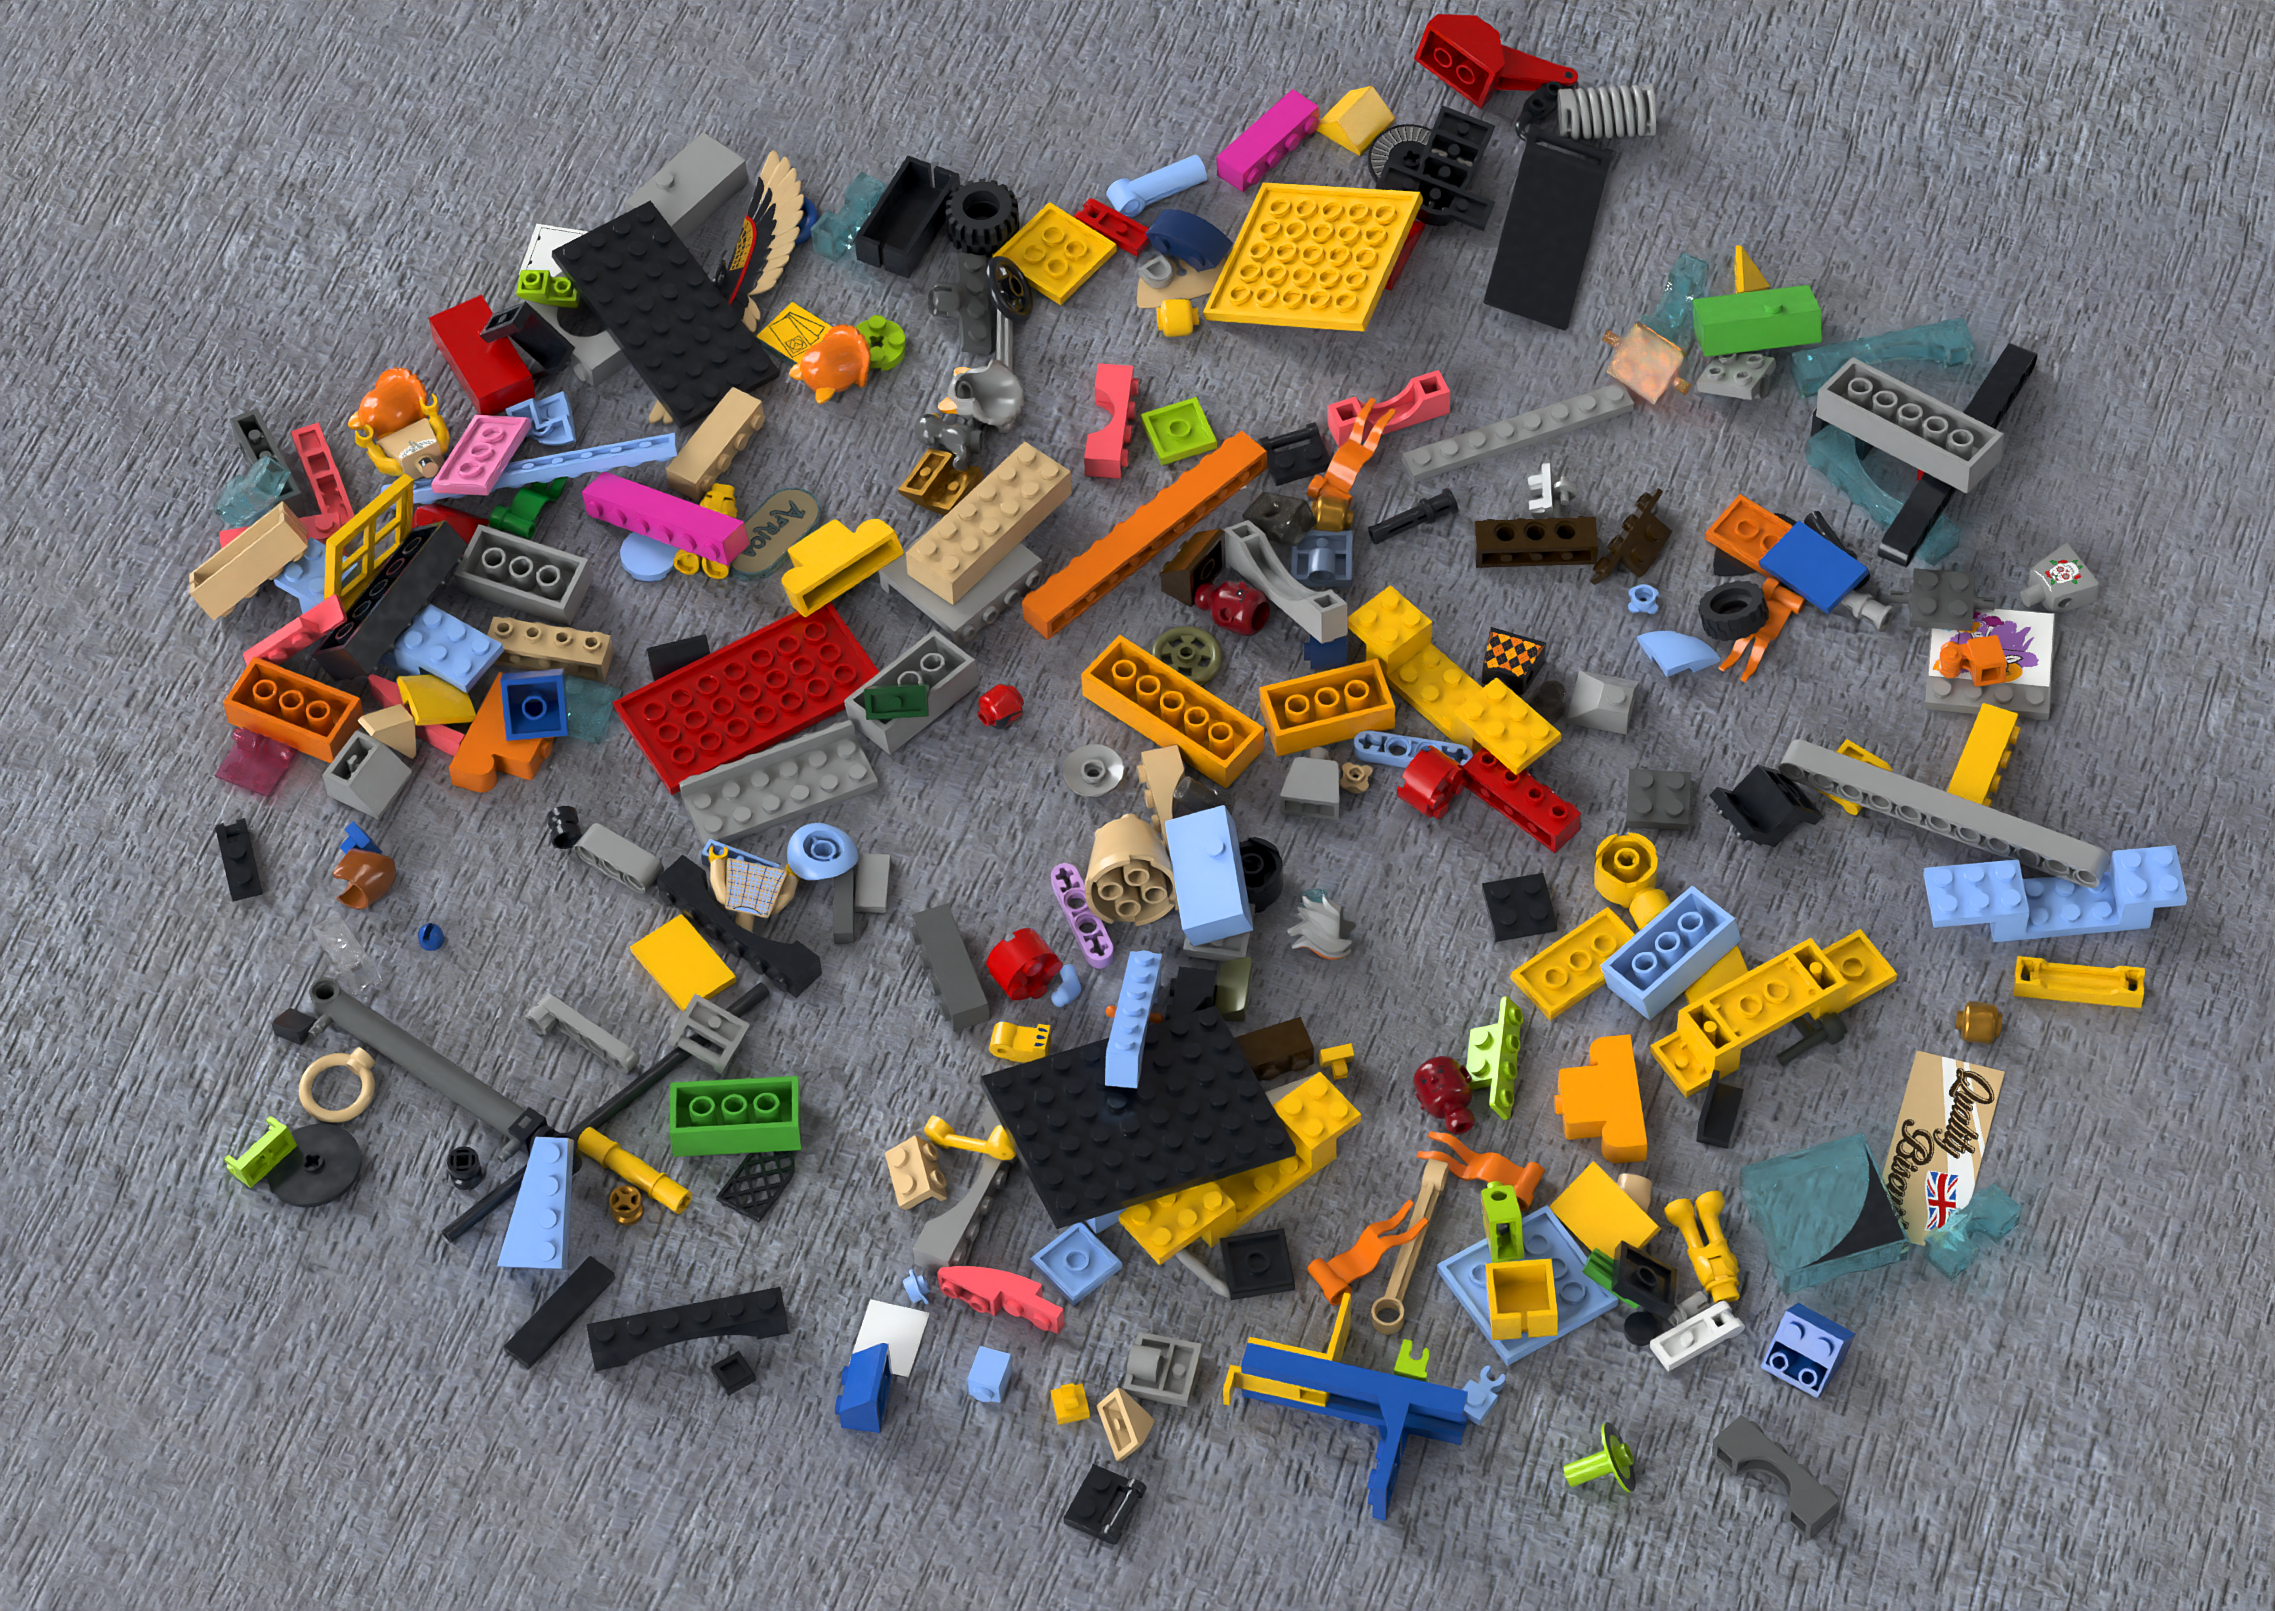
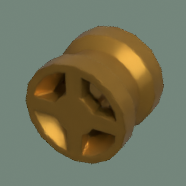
M629 1185L619 1186L612 1191L609 1203L615 1222L624 1226L634 1225L639 1222L644 1213L639 1191Z

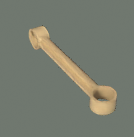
M1430 1158L1426 1165L1421 1190L1407 1231L1424 1217L1428 1219L1429 1223L1416 1238L1401 1246L1385 1295L1376 1300L1372 1306V1325L1382 1334H1394L1404 1325V1307L1402 1303L1439 1194L1441 1195L1444 1190L1449 1172V1163ZM1385 1308L1394 1309L1400 1314L1399 1318L1391 1323L1380 1321L1376 1315Z

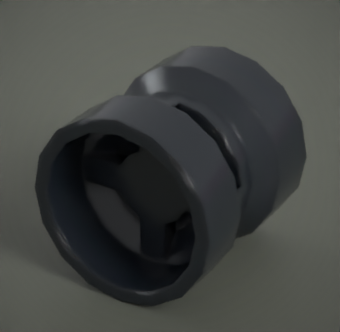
M560 806L552 809L547 814L548 825L552 829L550 833L552 845L559 849L574 847L582 837L581 829L577 825L579 821L577 810L570 806Z
M464 1146L452 1150L448 1155L447 1165L453 1185L460 1190H470L477 1187L482 1181L483 1174L476 1151Z

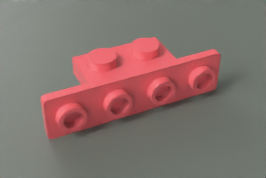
M333 594L245 651L243 657L246 665L248 666L253 657H257L278 666L346 622L347 616L340 597Z

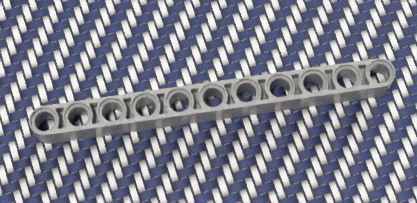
M1793 740L1779 765L1781 774L1790 780L2010 860L2019 859V863L2084 887H2098L2111 860L2109 854L2100 847L1804 740Z

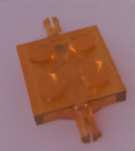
M1639 321L1633 325L1628 335L1623 339L1609 329L1606 331L1602 340L1616 349L1614 358L1606 370L1608 374L1653 404L1659 401L1664 391L1670 386L1681 392L1684 396L1689 392L1692 385L1678 377L1680 365L1687 355L1686 352Z

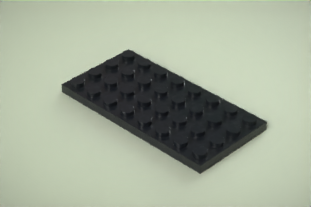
M651 200L552 250L553 260L568 280H570L585 303L680 429L712 413L732 387L748 394L779 377L780 370L717 287H713L711 279Z

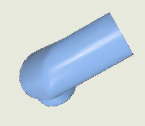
M1072 964L1064 965L1059 971L1063 983L1051 995V1000L1057 1007L1071 1004L1081 993V985L1075 967Z

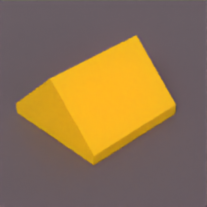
M1368 86L1349 91L1319 121L1316 131L1356 155L1361 156L1371 146L1375 138L1395 122V117L1375 88Z

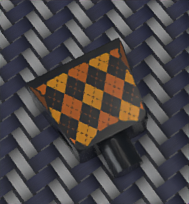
M1491 627L1483 662L1482 683L1487 685L1497 677L1516 695L1525 694L1546 661V643Z

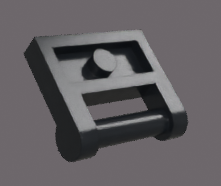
M1315 422L1306 424V428L1270 439L1268 436L1258 439V444L1267 451V467L1276 486L1326 472L1331 463V458ZM1309 439L1311 442L1310 444L1277 454L1273 452L1274 449Z
M1093 1464L1064 1516V1524L1102 1541L1116 1545L1122 1536L1120 1531L1137 1499L1142 1498L1145 1494L1147 1487L1137 1479H1128ZM1118 1492L1126 1493L1109 1525H1102L1101 1523Z

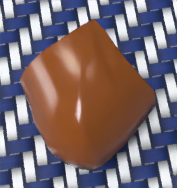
M351 848L332 873L336 879L349 881V885L342 894L337 896V900L348 907L360 910L369 907L387 894L395 881L396 867L394 860L389 856L376 852Z

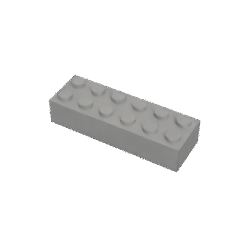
M1854 357L1818 390L1817 417L1966 494L2001 460L2004 433Z

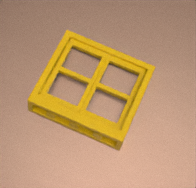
M404 473L326 540L324 600L333 594L338 595L345 613L412 530L413 478ZM396 502V517L376 533V519ZM395 529L394 545L374 561L375 546ZM364 530L363 545L343 562V547ZM362 558V572L342 589V574Z

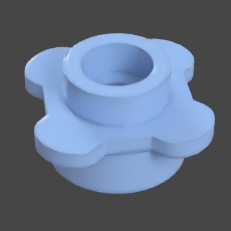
M1641 584L1629 590L1631 602L1628 604V609L1630 612L1654 614L1658 611L1656 598H1658L1659 592L1657 589Z
M910 1269V1277L904 1279L903 1283L911 1301L916 1303L923 1300L925 1304H929L926 1294L930 1293L931 1290L923 1274L917 1276L914 1270Z

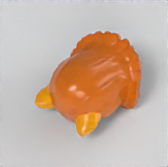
M847 324L836 325L828 331V334H825L822 342L811 346L805 352L801 362L791 368L789 375L793 379L803 380L816 393V402L819 405L829 401L835 392L845 391L852 384H856L859 388L866 386L869 366L871 365L870 347L865 340L864 334H860L857 328Z
M394 367L385 370L379 376L375 388L362 399L358 411L350 417L348 427L353 430H364V425H369L373 429V438L380 440L419 420L428 419V415L422 412L420 405L421 397L424 405H428L425 386L418 379V375L412 374L409 369Z

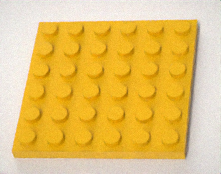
M1262 183L1204 308L1203 314L1205 319L1209 321L1365 332L1423 202L1421 193Z

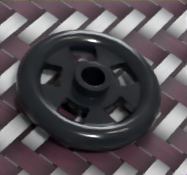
M1003 256L993 257L988 262L985 270L986 285L990 297L997 309L1007 319L1014 322H1023L1030 317L1033 309V298L1029 283L1021 269L1012 260ZM998 268L1001 269L1003 276L1000 275Z

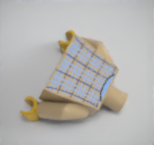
M711 846L708 859L710 862V882L717 901L724 904V909L737 911L735 923L742 928L752 932L755 916L769 918V915L778 914L793 899L801 878L790 869L788 863L784 870L727 858V847H724L722 855H716L713 853V846Z

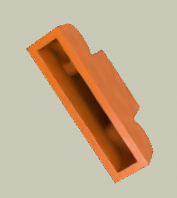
M498 673L449 766L452 785L480 793L488 792L497 784L498 777L496 771L532 780L543 760L547 759L551 754L552 742L555 737L506 741L500 684L502 674L505 673Z

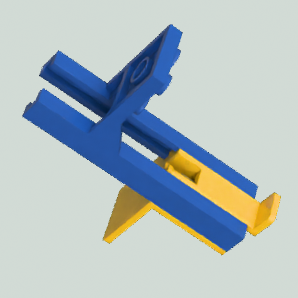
M1344 1293L1327 1354L1249 1337L1241 1367L1230 1364L1223 1387V1405L1230 1406L1235 1387L1242 1388L1243 1397L1377 1426L1381 1440L1376 1452L1377 1467L1376 1470H1371L1368 1489L1370 1491L1368 1504L1373 1505L1372 1518L1386 1521L1409 1434L1461 1445L1467 1424V1416L1463 1415V1411L1468 1399V1391L1340 1363L1351 1326V1294Z

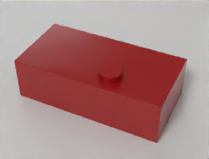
M479 295L428 319L435 344L478 414L494 416L505 411L506 408L536 396L532 375L508 336L487 343L479 336L493 314L483 296Z

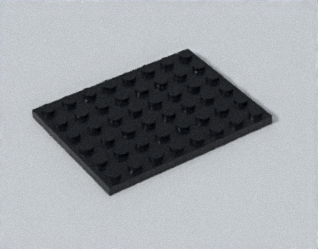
M1216 1006L1147 1027L1141 1074L1137 1088L1105 1085L1106 1050L1109 1038L981 1076L980 1079L983 1091L1056 1229L1295 1156L1296 1152L1293 1141Z

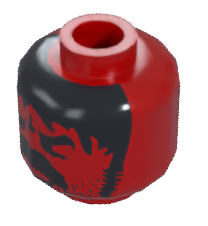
M998 684L980 696L978 700L980 710L977 714L985 726L991 725L996 729H1004L1020 718L1023 712L1024 700L1018 690L1012 685Z

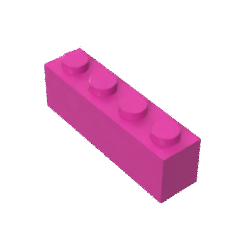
M1292 89L1216 157L1217 176L1241 192L1247 190L1251 185L1257 184L1262 175L1270 168L1276 167L1284 155L1289 151L1295 150L1300 141L1308 134L1315 132L1319 125V106Z

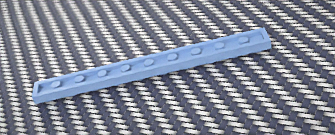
M671 433L510 462L491 492L503 487L519 488L526 483L537 481L539 483H547L555 478L564 476L575 478L586 472H607L619 466L636 467L643 462L652 460L658 462L667 461L677 456L676 435ZM436 476L414 480L413 504H431L438 499L448 497L459 499L466 496V494L433 493L431 483ZM391 484L382 486L381 493ZM396 502L389 508L396 510Z

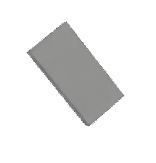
M859 854L854 903L855 912L886 913L891 855Z

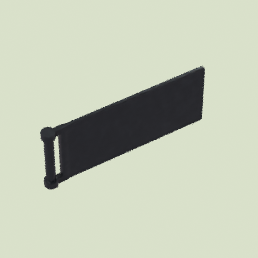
M1531 123L1527 132L1526 142L1483 302L1486 305L1565 331L1570 321L1614 150L1608 148L1602 150L1539 129L1540 125ZM1539 140L1598 160L1600 165L1536 144L1535 141Z

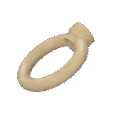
M357 1047L351 1054L333 1053L317 1059L305 1070L300 1080L299 1097L302 1106L312 1117L322 1122L342 1123L354 1119L368 1107L373 1098L375 1081L371 1069L376 1065L375 1060L360 1047ZM332 1066H346L355 1075L359 1076L362 1081V1090L358 1099L351 1106L342 1110L324 1109L314 1101L312 1096V1085L315 1078L323 1070Z

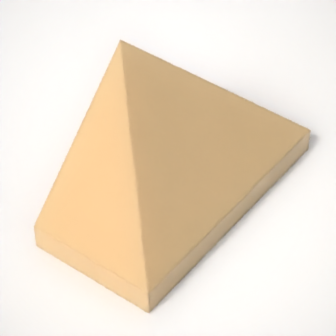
M1116 1388L1096 1406L1116 1461L1122 1462L1144 1443L1155 1420L1122 1388Z

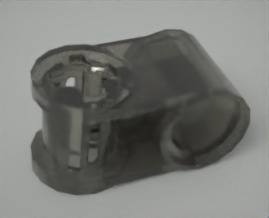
M1546 681L1525 702L1553 726L1566 711V690L1558 681Z

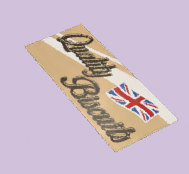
M1916 1051L1881 1178L1882 1186L1904 1234L1905 1239L1902 1241L1957 1253L2004 1078V1071Z

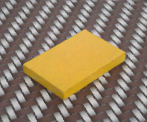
M682 913L630 946L631 953L683 1013L695 993L709 1000L737 982L734 973Z
M1594 1161L1549 1206L1551 1211L1591 1251L1596 1247L1613 1260L1615 1248L1622 1240L1641 1250L1662 1229Z

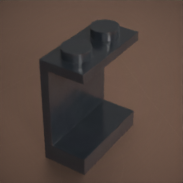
M526 301L492 314L479 335L487 343L509 335L536 360L529 370L532 380L540 377L545 378L551 373L565 370L570 364V356L576 348Z

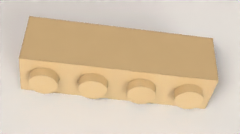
M732 387L666 468L668 486L699 501L705 492L707 493L711 490L712 485L721 472H725L729 468L733 457L738 451H742L746 447L748 439L754 431H758L762 427L765 420L762 401Z

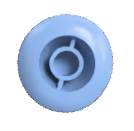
M811 823L799 828L792 835L787 848V861L791 870L805 880H821L839 876L850 870L859 858L857 847L851 837L844 831L824 823Z

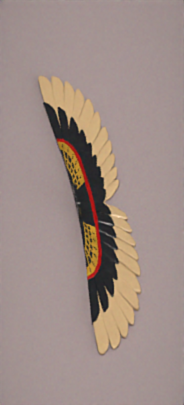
M773 150L769 153L761 175L757 179L747 215L745 216L728 268L726 267V260L722 259L713 277V287H717L752 334H756V321H760L761 313L756 303L749 296L766 292L777 284L776 279L783 273L782 267L789 262L790 256L788 254L793 251L795 247L794 241L799 236L800 228L796 226L804 215L803 211L800 210L804 203V195L800 194L801 181H796V169L792 168L790 170V161L787 157H783L779 162V156ZM722 271V273H721V278H720V281H719V283H718V278H719L720 272ZM657 400L649 415V423L659 422L663 417L665 425L672 423L674 420L660 401Z

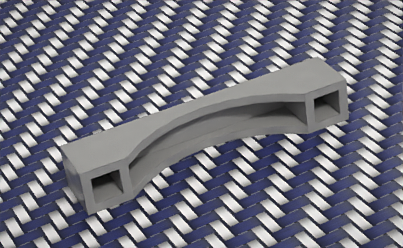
M1247 520L1223 529L1225 531L1226 562L1258 590L1262 591L1272 602L1321 644L1331 642L1348 634L1347 603L1331 589L1325 592H1316L1300 584L1279 561L1265 533Z
M989 1104L982 1117L983 1136L986 1141L994 1128L1001 1125L991 1104ZM985 1154L984 1165L969 1193L956 1206L941 1216L926 1222L913 1247L914 1263L936 1273L943 1267L962 1265L968 1242H973L976 1239L980 1228L979 1221L983 1215L987 1216L993 1205V1195L996 1189H1002L1007 1177L1006 1170L1010 1163L1014 1164L1017 1161L1018 1155L1011 1160L1004 1161Z

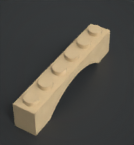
M1178 745L1141 752L1142 765H1137L1140 783H1146L1148 789L1144 790L1147 809L1153 808L1154 815L1151 816L1152 827L1156 833H1160V841L1170 860L1165 821L1173 819L1178 798L1185 788L1184 767ZM1176 897V899L1174 900L1175 911L1179 910L1178 900Z

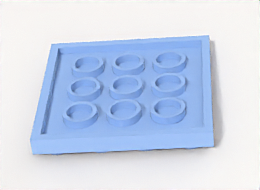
M1548 1205L1522 1218L1524 1259L1512 1261L1552 1259L1558 1313L1557 1336L1528 1338V1332H1522V1338L1492 1341L1486 1288V1263H1492L1487 1238L1437 1264L1439 1275L1507 1366L1618 1306L1617 1296L1582 1272L1588 1258ZM1507 1226L1500 1230V1235L1506 1234L1509 1231V1227Z

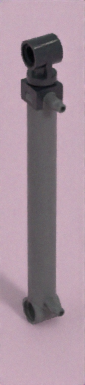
M323 977L313 982L309 994L319 1019L309 1030V1034L312 1037H317L320 1033H323L334 1022L511 1139L498 1155V1160L502 1163L512 1158L518 1150L530 1157L536 1137L569 1138L574 1140L572 1175L580 1170L582 1167V1157L577 1140L573 1135L559 1133L548 1126L546 1117L530 1107L525 1110L343 991L335 979Z

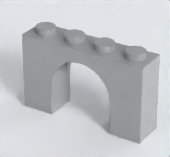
M560 272L559 274H557V275L554 276V277H566V276H565V274H564L563 272ZM581 296L578 308L545 305L525 299L517 302V304L526 301L576 347L570 356L571 362L569 365L574 369L575 374L581 381L586 380L595 388L630 363L606 330L595 336L578 337L565 332L561 328L567 317L586 304Z

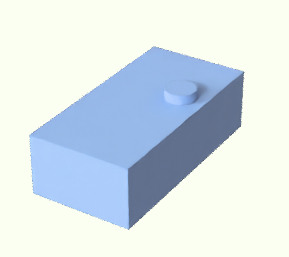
M1225 805L1165 821L1182 930L1193 947L1252 931L1253 925L1235 821Z
M1691 886L1600 967L1607 987L1651 1021L1742 939L1735 918L1695 887Z

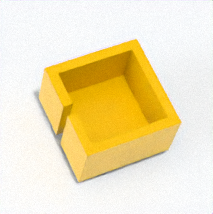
M1552 1259L1486 1263V1288L1492 1341L1522 1338V1332H1528V1338L1557 1336L1558 1313Z

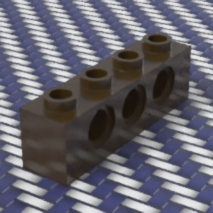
M1596 517L1516 518L1514 520L1486 519L1475 521L1474 545L1476 568L1596 564L1598 553Z

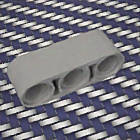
M599 823L592 824L574 845L575 852L582 860L638 893H645L664 871L662 863L655 856Z

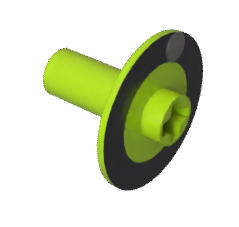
M1609 1422L1603 1423L1601 1436L1604 1450L1564 1465L1565 1477L1569 1485L1574 1487L1613 1472L1621 1487L1628 1493L1633 1492L1636 1487V1480L1632 1466L1634 1458L1631 1449L1626 1442H1623L1614 1425Z

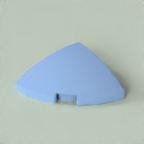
M564 391L537 402L531 398L506 408L507 415L510 417L530 418L531 428L526 437H531L539 441L540 444L559 446L576 442L571 406L568 395Z
M1655 631L1637 636V641L1651 662L1656 660L1666 677L1688 668L1694 673L1720 662V657L1709 645L1693 636L1676 633L1675 631Z

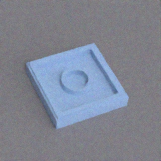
M1082 1222L1072 1225L1030 1258L1031 1265L1073 1306L1123 1268L1122 1261Z

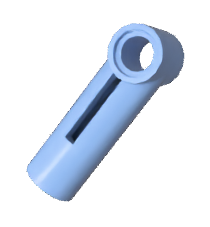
M1195 154L1132 181L1128 178L1119 179L1110 185L1106 195L1116 211L1129 218H1134L1142 212L1145 206L1207 181V173L1203 162Z

